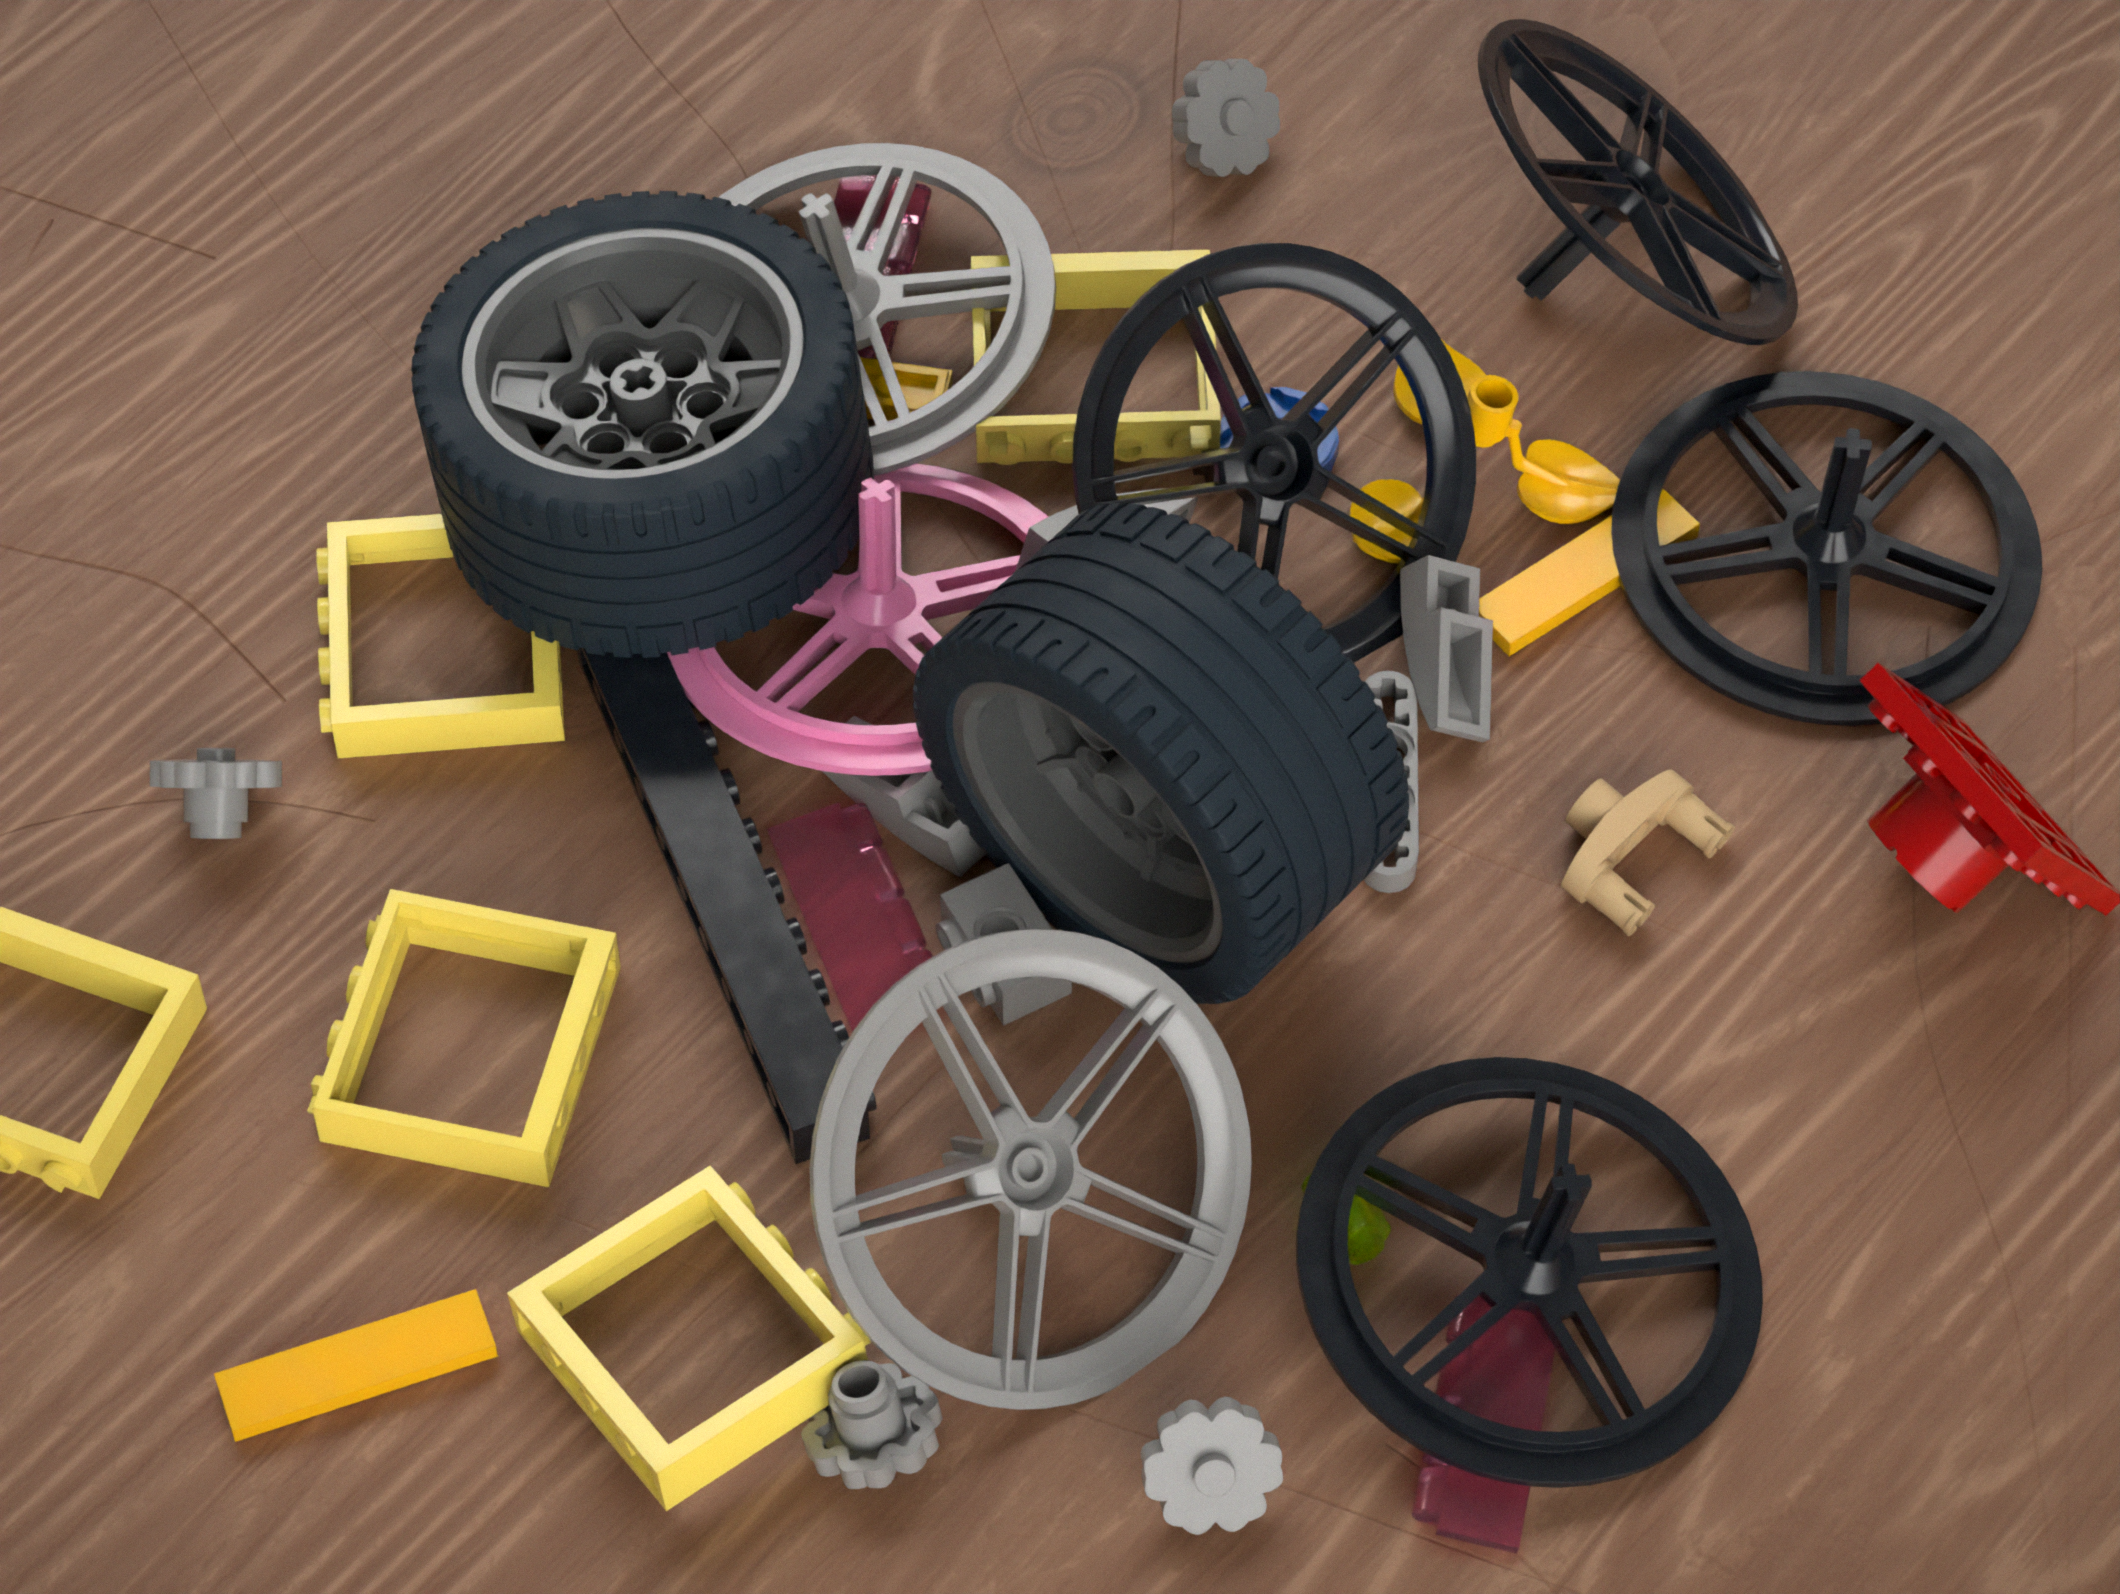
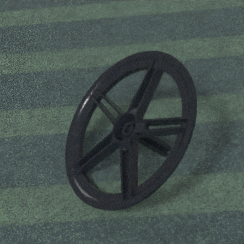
M1512 19L1499 23L1486 34L1478 52V72L1483 94L1490 112L1520 168L1545 203L1566 226L1516 276L1517 281L1524 286V292L1533 299L1536 296L1542 301L1592 253L1613 273L1640 294L1684 321L1714 336L1746 345H1765L1780 339L1792 327L1797 315L1798 299L1794 276L1784 251L1754 198L1735 172L1705 137L1673 105L1639 76L1599 48L1552 25L1533 20ZM1552 71L1588 87L1627 114L1620 143ZM1510 78L1586 161L1540 159L1536 157L1514 112L1510 95ZM1643 129H1644V135H1643V141H1642L1641 154H1640V157H1639V156L1637 155V151H1638V147H1639V143H1640L1642 131H1643ZM1662 146L1699 186L1723 222L1666 184L1659 174ZM1571 203L1587 204L1589 206L1579 213ZM1631 222L1664 286L1636 267L1605 240L1621 223ZM1685 242L1750 283L1751 297L1746 311L1737 313L1719 311Z
M1259 243L1232 247L1207 254L1183 265L1162 278L1130 307L1105 340L1086 380L1077 412L1072 464L1075 500L1078 514L1089 508L1102 504L1135 503L1144 505L1235 492L1243 500L1238 552L1243 551L1255 560L1259 525L1268 526L1261 570L1266 569L1277 579L1289 509L1294 503L1401 558L1400 563L1388 580L1370 599L1349 615L1322 628L1327 635H1333L1341 645V652L1344 656L1350 658L1355 663L1403 634L1400 569L1427 555L1456 562L1466 537L1476 486V444L1470 406L1462 380L1451 355L1436 330L1422 312L1399 289L1382 276L1352 259L1311 246L1292 243ZM1256 288H1277L1309 294L1346 311L1365 325L1368 330L1293 408L1280 419L1276 417L1218 299L1221 296ZM1201 305L1250 405L1243 409L1239 404L1199 313L1198 307ZM1183 318L1233 433V440L1227 448L1206 449L1197 455L1114 471V442L1117 423L1131 381L1151 348L1173 325ZM1380 340L1384 347L1319 422L1316 423L1309 413ZM1393 359L1396 360L1405 375L1415 397L1425 436L1427 454L1426 485L1417 524L1326 470L1319 464L1318 446ZM1191 468L1194 476L1205 475L1206 483L1119 496L1116 495L1115 483ZM1326 487L1412 537L1409 546L1321 501Z
M1815 371L1777 372L1757 375L1726 383L1682 404L1662 419L1646 435L1632 454L1619 482L1612 510L1611 536L1613 554L1619 573L1618 580L1629 606L1655 643L1677 665L1714 691L1740 704L1794 721L1840 726L1882 724L1867 707L1874 697L1859 681L1864 675H1846L1850 577L1853 575H1862L1980 615L1977 621L1959 639L1944 650L1918 663L1891 670L1942 706L1950 704L1973 691L1989 679L2008 660L2026 632L2040 592L2042 549L2037 524L2022 488L1996 452L1973 430L1931 402L1882 382L1853 375ZM1789 405H1826L1870 413L1897 423L1908 430L1867 468L1872 448L1871 440L1860 439V430L1855 428L1847 429L1845 437H1835L1822 491L1820 492L1752 413ZM1731 421L1792 490L1791 492L1786 493ZM1711 431H1714L1784 522L1660 546L1657 531V508L1663 487L1681 457L1696 442ZM1922 437L1929 441L1873 501L1862 495ZM1940 451H1943L1962 469L1972 481L1987 506L1995 527L1999 546L1998 577L1877 532L1872 525ZM1765 547H1768V548H1769V550H1767V551H1760V552H1754V553H1747V554H1740V555H1733V556H1727V557L1707 559V558H1712V557H1717V556H1722V555H1728V554H1733V553H1738V552H1743V551H1749V550H1754V549H1759V548H1765ZM1789 568L1799 571L1807 578L1809 672L1780 665L1736 645L1700 617L1685 600L1676 585ZM1820 590L1837 591L1834 675L1822 674Z
M1490 1057L1467 1059L1438 1065L1397 1081L1369 1099L1335 1132L1314 1167L1299 1210L1296 1231V1269L1304 1309L1315 1338L1332 1368L1360 1403L1393 1433L1420 1451L1450 1466L1480 1477L1523 1486L1564 1488L1590 1486L1615 1481L1645 1471L1677 1454L1695 1441L1715 1422L1733 1398L1753 1358L1761 1325L1763 1306L1762 1273L1752 1230L1736 1193L1721 1169L1704 1148L1669 1115L1638 1094L1613 1081L1585 1070L1555 1062L1529 1058ZM1520 1098L1534 1100L1517 1212L1510 1217H1500L1377 1156L1390 1141L1406 1128L1440 1110L1484 1099ZM1547 1102L1559 1104L1553 1177H1551L1542 1198L1539 1199L1534 1198L1533 1193ZM1573 1109L1597 1117L1618 1128L1653 1154L1682 1186L1696 1208L1704 1227L1573 1233L1570 1231L1592 1187V1180L1589 1174L1577 1175L1575 1165L1568 1163ZM1364 1174L1474 1229L1471 1233H1469L1464 1229L1454 1225L1453 1223L1443 1219L1442 1217L1434 1214L1433 1212L1392 1191L1391 1189L1370 1179ZM1355 1195L1481 1264L1484 1270L1482 1274L1394 1356L1375 1333L1363 1311L1353 1283L1348 1257V1225ZM1695 1247H1711L1712 1249L1709 1251L1601 1261L1600 1253ZM1715 1270L1717 1297L1714 1320L1709 1338L1700 1358L1687 1376L1669 1394L1645 1409L1581 1295L1578 1284ZM1479 1296L1491 1307L1487 1313L1413 1375L1404 1368L1414 1356ZM1511 1311H1528L1536 1316L1602 1426L1586 1430L1562 1432L1534 1431L1512 1427L1471 1414L1449 1403L1424 1385ZM1570 1317L1573 1320L1627 1417L1626 1419L1621 1418L1562 1322L1563 1320Z

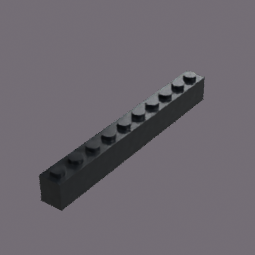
M580 647L577 651L579 665L794 1162L799 1164L810 1160L812 1136L819 1104L836 1060L847 1043L849 1035L841 1020L831 1023L825 1009L826 1006L830 1005L828 990L820 970L816 968L808 971L802 955L807 954V946L797 919L793 917L786 920L779 905L784 904L785 899L781 883L773 867L762 868L757 856L762 853L760 837L752 818L748 817L741 820L735 805L740 804V796L730 769L726 768L719 771L714 757L719 755L711 725L707 719L697 721L692 710L696 707L686 697L667 652L661 653L660 657L643 658L642 654H633L631 658L615 657L610 652H606L605 655L587 653L585 648ZM873 1091L862 1118L857 1143L870 1139L869 1112L877 1109Z

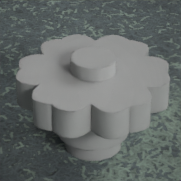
M1247 59L1202 61L1195 70L1185 75L1183 79L1185 95L1177 99L1173 104L1174 138L1181 143L1188 144L1186 148L1187 163L1194 168H1199L1206 176L1225 177L1229 174H1251L1257 165L1264 163L1268 159L1270 151L1267 139L1275 136L1280 130L1278 115L1279 99L1275 94L1265 92L1267 86L1266 73L1262 69L1254 67Z
M197 748V760L150 761V787L184 788V822H190V838H242V822H248V788L282 787V761L235 760V748Z
M858 1360L846 1364L837 1371L833 1377L828 1394L829 1406L810 1417V1423L801 1432L806 1453L814 1462L818 1474L825 1477L841 1474L844 1485L849 1489H862L865 1487L884 1488L892 1482L896 1471L912 1474L923 1468L927 1458L931 1457L939 1447L935 1428L941 1423L943 1418L937 1396L930 1390L928 1385L913 1376L903 1378L900 1368L896 1364L887 1363L879 1365L873 1361Z
M1222 1397L1207 1409L1199 1401L1190 1399L1181 1403L1175 1411L1167 1412L1158 1419L1157 1431L1159 1439L1146 1443L1140 1452L1143 1465L1141 1478L1146 1495L1153 1500L1160 1501L1164 1520L1168 1524L1177 1527L1183 1526L1186 1531L1195 1535L1205 1533L1215 1522L1222 1529L1235 1532L1243 1528L1248 1521L1255 1520L1266 1512L1267 1504L1264 1493L1277 1489L1283 1481L1281 1469L1282 1451L1277 1436L1271 1432L1264 1431L1259 1411L1256 1408L1241 1405L1231 1397Z

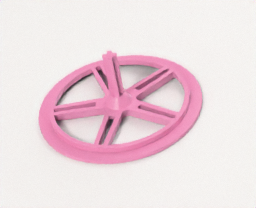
M916 463L895 471L876 475L874 479L868 478L861 482V492L858 493V570L847 576L832 573L833 576L822 588L816 587L814 589L813 596L803 604L799 605L796 603L793 606V610L830 620L757 692L731 671L714 647L699 650V647L688 649L689 653L671 655V652H667L685 695L691 703L723 732L761 753L794 765L848 775H903L932 771L930 767L931 760L925 755L922 747L923 739L919 737L916 723L854 725L814 718L798 711L870 648H886L890 650L916 675L919 663L925 655L914 645L920 643L929 651L942 639L941 635L926 620L975 609L1016 570L1020 555L916 576L904 573L901 568V492L934 496L967 506L997 521L1023 543L1025 542L1029 527L1048 518V516L1027 500L990 481L955 470ZM836 643L841 644L817 667H815L807 676H805L798 684H796L789 692H787Z

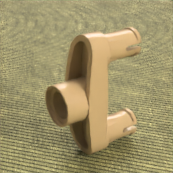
M1672 769L1656 775L1625 797L1600 778L1583 792L1566 817L1565 822L1586 840L1570 864L1562 880L1561 887L1580 903L1588 901L1598 911H1601L1623 930V933L1631 936L1636 931L1637 926L1640 927L1648 919L1655 908V904L1645 899L1628 885L1624 879L1613 871V868L1658 824L1661 826L1669 824L1702 850L1703 854L1708 858L1716 854L1717 848L1721 849L1734 832L1735 826L1730 822L1727 823L1705 805L1701 799L1693 794L1694 787Z

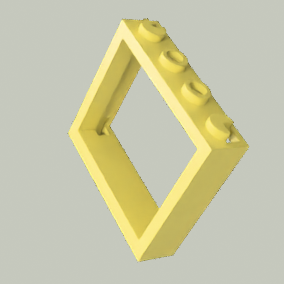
M1210 250L1051 254L1056 280L1055 310L1130 308L1162 278L1183 265L1210 254ZM1008 255L971 256V269L1010 266ZM1201 305L1198 307L1199 313L1216 349L1215 331ZM1007 307L985 310L984 308H972L974 366L991 344L990 312L1006 311ZM1196 348L1198 410L1120 413L1114 442V459L1132 462L1141 458H1182L1201 454V451L1206 449L1220 448V403ZM1077 414L989 416L976 425L977 463H998L1000 465H1013L1018 462L1030 461L1073 463V438Z
M442 514L327 523V548H317L316 556L319 584L328 585V597L317 599L320 634H329V647L318 649V662L321 685H330V698L319 699L321 732H333L338 758L565 741L560 644L556 640L550 643L535 637L534 631H531L533 693L353 707L350 565L452 558L453 553L448 542Z
M390 889L381 915H377L375 921L369 920L366 933V948L368 952L363 966L355 965L350 973L346 991V1000L349 1005L343 1021L335 1020L331 1026L327 1041V1057L329 1061L324 1075H315L311 1082L313 1096L307 1111L309 1114H314L320 1142L549 1187L621 968L616 933ZM410 944L575 976L522 1137L354 1104Z
M0 907L1 963L154 1015L81 1143L0 1115L1 1172L13 1174L18 1170L41 1178L49 1187L60 1193L66 1187L100 1199L207 1010L199 976L193 972Z
M708 1166L507 1293L519 1334L666 1511L829 1406L828 1394L834 1375L848 1363L868 1360L865 1346L871 1343L849 1312L842 1315L831 1303V1294L820 1275L812 1268L803 1271L793 1260L792 1249L781 1231L774 1225L765 1228L755 1217L754 1206L743 1188L736 1182L728 1186L711 1166ZM716 1220L823 1342V1345L674 1442L668 1444L562 1316Z

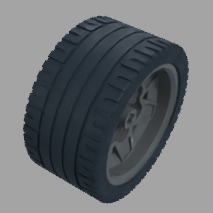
M649 191L632 192L631 196H622L621 193L604 195L605 199L594 201V198L577 201L576 206L568 208L567 205L550 210V214L542 217L540 214L525 221V226L521 228L515 226L503 233L501 240L498 242L493 240L480 249L478 257L472 256L460 267L461 273H455L445 284V292H439L430 306L431 312L425 315L421 324V332L417 335L414 346L415 354L412 357V392L450 549L459 570L463 572L465 580L471 588L476 589L477 595L487 605H492L493 610L505 620L512 619L513 625L527 633L534 631L535 637L550 643L556 640L559 641L560 646L577 651L581 647L591 654L605 655L606 652H610L615 657L631 658L633 654H642L643 658L660 657L661 653L671 652V655L689 653L688 649L699 647V650L716 647V642L726 640L729 643L744 637L743 633L749 630L754 633L768 626L769 621L773 618L779 620L793 611V606L796 603L799 605L803 604L814 595L816 587L820 589L833 576V569L838 570L848 558L847 551L853 550L859 539L858 493L861 492V482L868 478L874 479V463L852 312L850 311L847 295L842 290V284L836 273L831 271V266L821 254H817L816 248L806 239H799L797 232L785 224L779 226L778 220L764 213L758 215L755 209L740 203L734 206L731 205V201L713 197L710 200L705 199L703 194L688 192L686 196L678 195L677 191H660L659 194H650ZM547 444L542 451L537 446Z
M1102 504L1089 508L1077 515L926 653L919 663L913 687L914 717L917 719L918 734L923 739L922 747L925 755L931 760L930 767L936 779L942 783L941 789L947 800L954 804V811L962 824L967 825L971 830L969 834L979 847H983L988 853L986 856L996 868L1007 863L1010 864L1039 910L1046 915L1045 919L1057 930L1062 929L1063 931L1077 932L1104 939L1134 952L1157 966L1174 980L1196 1004L1231 1002L1248 994L1397 847L1405 832L1409 813L1407 774L1403 772L1405 765L1401 752L1396 750L1398 743L1392 729L1387 728L1388 720L1381 706L1375 704V695L1367 682L1362 681L1358 676L1360 674L1358 668L1350 658L1344 656L1341 652V645L1333 635H1327L1321 628L1323 624L1311 611L1307 612L1301 606L1302 601L1289 589L1285 591L1279 585L1280 581L1266 569L1262 571L1257 567V562L1243 551L1237 552L1234 550L1233 544L1220 536H1212L1210 530L1197 523L1189 524L1188 520L1174 513L1168 515L1165 510L1155 507L1147 508L1142 504Z

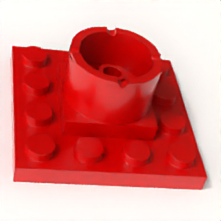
M1877 663L1859 680L1874 697L1867 705L1869 710L1892 733L1895 734L1898 731L1913 745L1907 750L1908 753L1903 759L1916 773L1867 819V822L1888 850H1897L1896 860L1940 903L1948 909L1959 913L2008 866H2011L2017 872L2020 871L2027 875L2038 885L2043 882L2057 897L2063 895L2078 910L2088 904L2106 916L2120 903V892L1963 719L1880 663Z

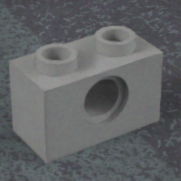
M1009 863L940 894L941 922L936 924V933L944 950L970 939L997 932L1021 929L1052 930ZM1022 977L986 984L971 990L981 1007L984 1008L988 1005L992 1007L1004 1026L1072 994V982L1049 977Z

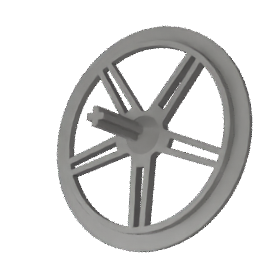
M862 143L809 152L770 166L743 180L719 197L731 201V205L737 206L740 203L757 210L784 194L817 182L850 176L878 175L847 243L834 201L829 194L825 193L818 199L812 193L805 195L801 199L804 208L798 211L808 242L816 248V253L821 254L830 264L831 271L836 273L842 284V290L847 295L850 311L852 312L857 350L873 345L899 417L887 422L858 354L864 399L876 424L868 427L874 463V476L908 467L937 455L976 431L977 424L989 416H994L1026 381L1040 358L1050 333L1056 301L1055 269L1048 242L1040 224L1028 206L1012 189L985 169L960 157L939 150L894 143ZM896 177H900L872 252L864 251ZM917 181L946 190L977 210L989 222L1001 239L1010 266L894 276L882 275ZM1007 307L995 338L975 366L952 388L935 400L913 412H909L880 331L882 326L889 321L972 311V308H984L985 310Z
M1021 929L997 932L970 939L940 952L915 967L897 981L870 1008L854 1029L838 1056L819 1104L810 1156V1202L815 1233L822 1258L836 1292L857 1325L869 1340L890 1360L926 1385L958 1399L989 1407L1016 1410L1047 1409L1075 1404L1113 1390L1176 1345L1191 1330L1209 1306L1233 1260L1245 1223L1250 1196L1252 1168L1250 1128L1241 1085L1229 1054L1216 1030L1200 1007L1174 980L1157 966L1128 949L1107 940L1077 932L1051 929ZM1049 977L1077 983L1097 991L1124 1007V1010L1040 1113L1035 1117H1028L960 1002L958 996L983 985L1006 979ZM941 1006H943L1001 1104L992 1112L989 1111L936 1011ZM1140 1021L1143 1024L1075 1118H1073L1066 1110L1136 1023ZM922 1022L983 1139L955 1136L950 1139L953 1151L942 1153V1161L945 1167L855 1195L856 1148L868 1100L891 1056L904 1039ZM1156 1039L1169 1056L1181 1079L1194 1121L1198 1163L1196 1189L1190 1216L1081 1166L1077 1154V1148L1082 1139ZM962 1177L964 1179L967 1193L965 1195L864 1222L859 1220L858 1210ZM1090 1185L1186 1228L1182 1241L1084 1203ZM988 1203L994 1205L1000 1212L992 1356L974 1353L952 1344L918 1321L900 1303L887 1286L873 1261L864 1236ZM1062 1208L1176 1253L1163 1277L1147 1298L1116 1326L1101 1336L1076 1348L1057 1354L1037 1357L1050 1221L1052 1214L1056 1210ZM1019 1236H1029L1017 1357L1012 1359Z

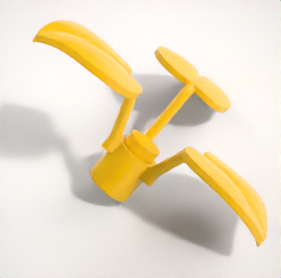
M1442 340L1451 355L1464 386L1470 406L1476 446L1481 448L1491 447L1502 441L1505 437H1508L1512 465L1518 471L1523 472L1517 483V493L1521 501L1533 513L1550 522L1574 524L1589 520L1614 506L1620 479L1606 466L1584 451L1561 441L1546 439L1532 442L1524 457L1519 438L1522 423L1512 419L1519 399L1515 386L1500 376L1486 375L1473 361L1454 350ZM1398 365L1393 383L1395 401L1405 415L1422 425L1415 397ZM1379 479L1366 484L1360 489L1416 524L1418 523L1424 497L1422 498L1411 485L1394 479ZM1351 503L1349 516L1409 546L1412 537L1357 504ZM1352 533L1353 542L1365 553L1385 562L1400 563L1401 558Z

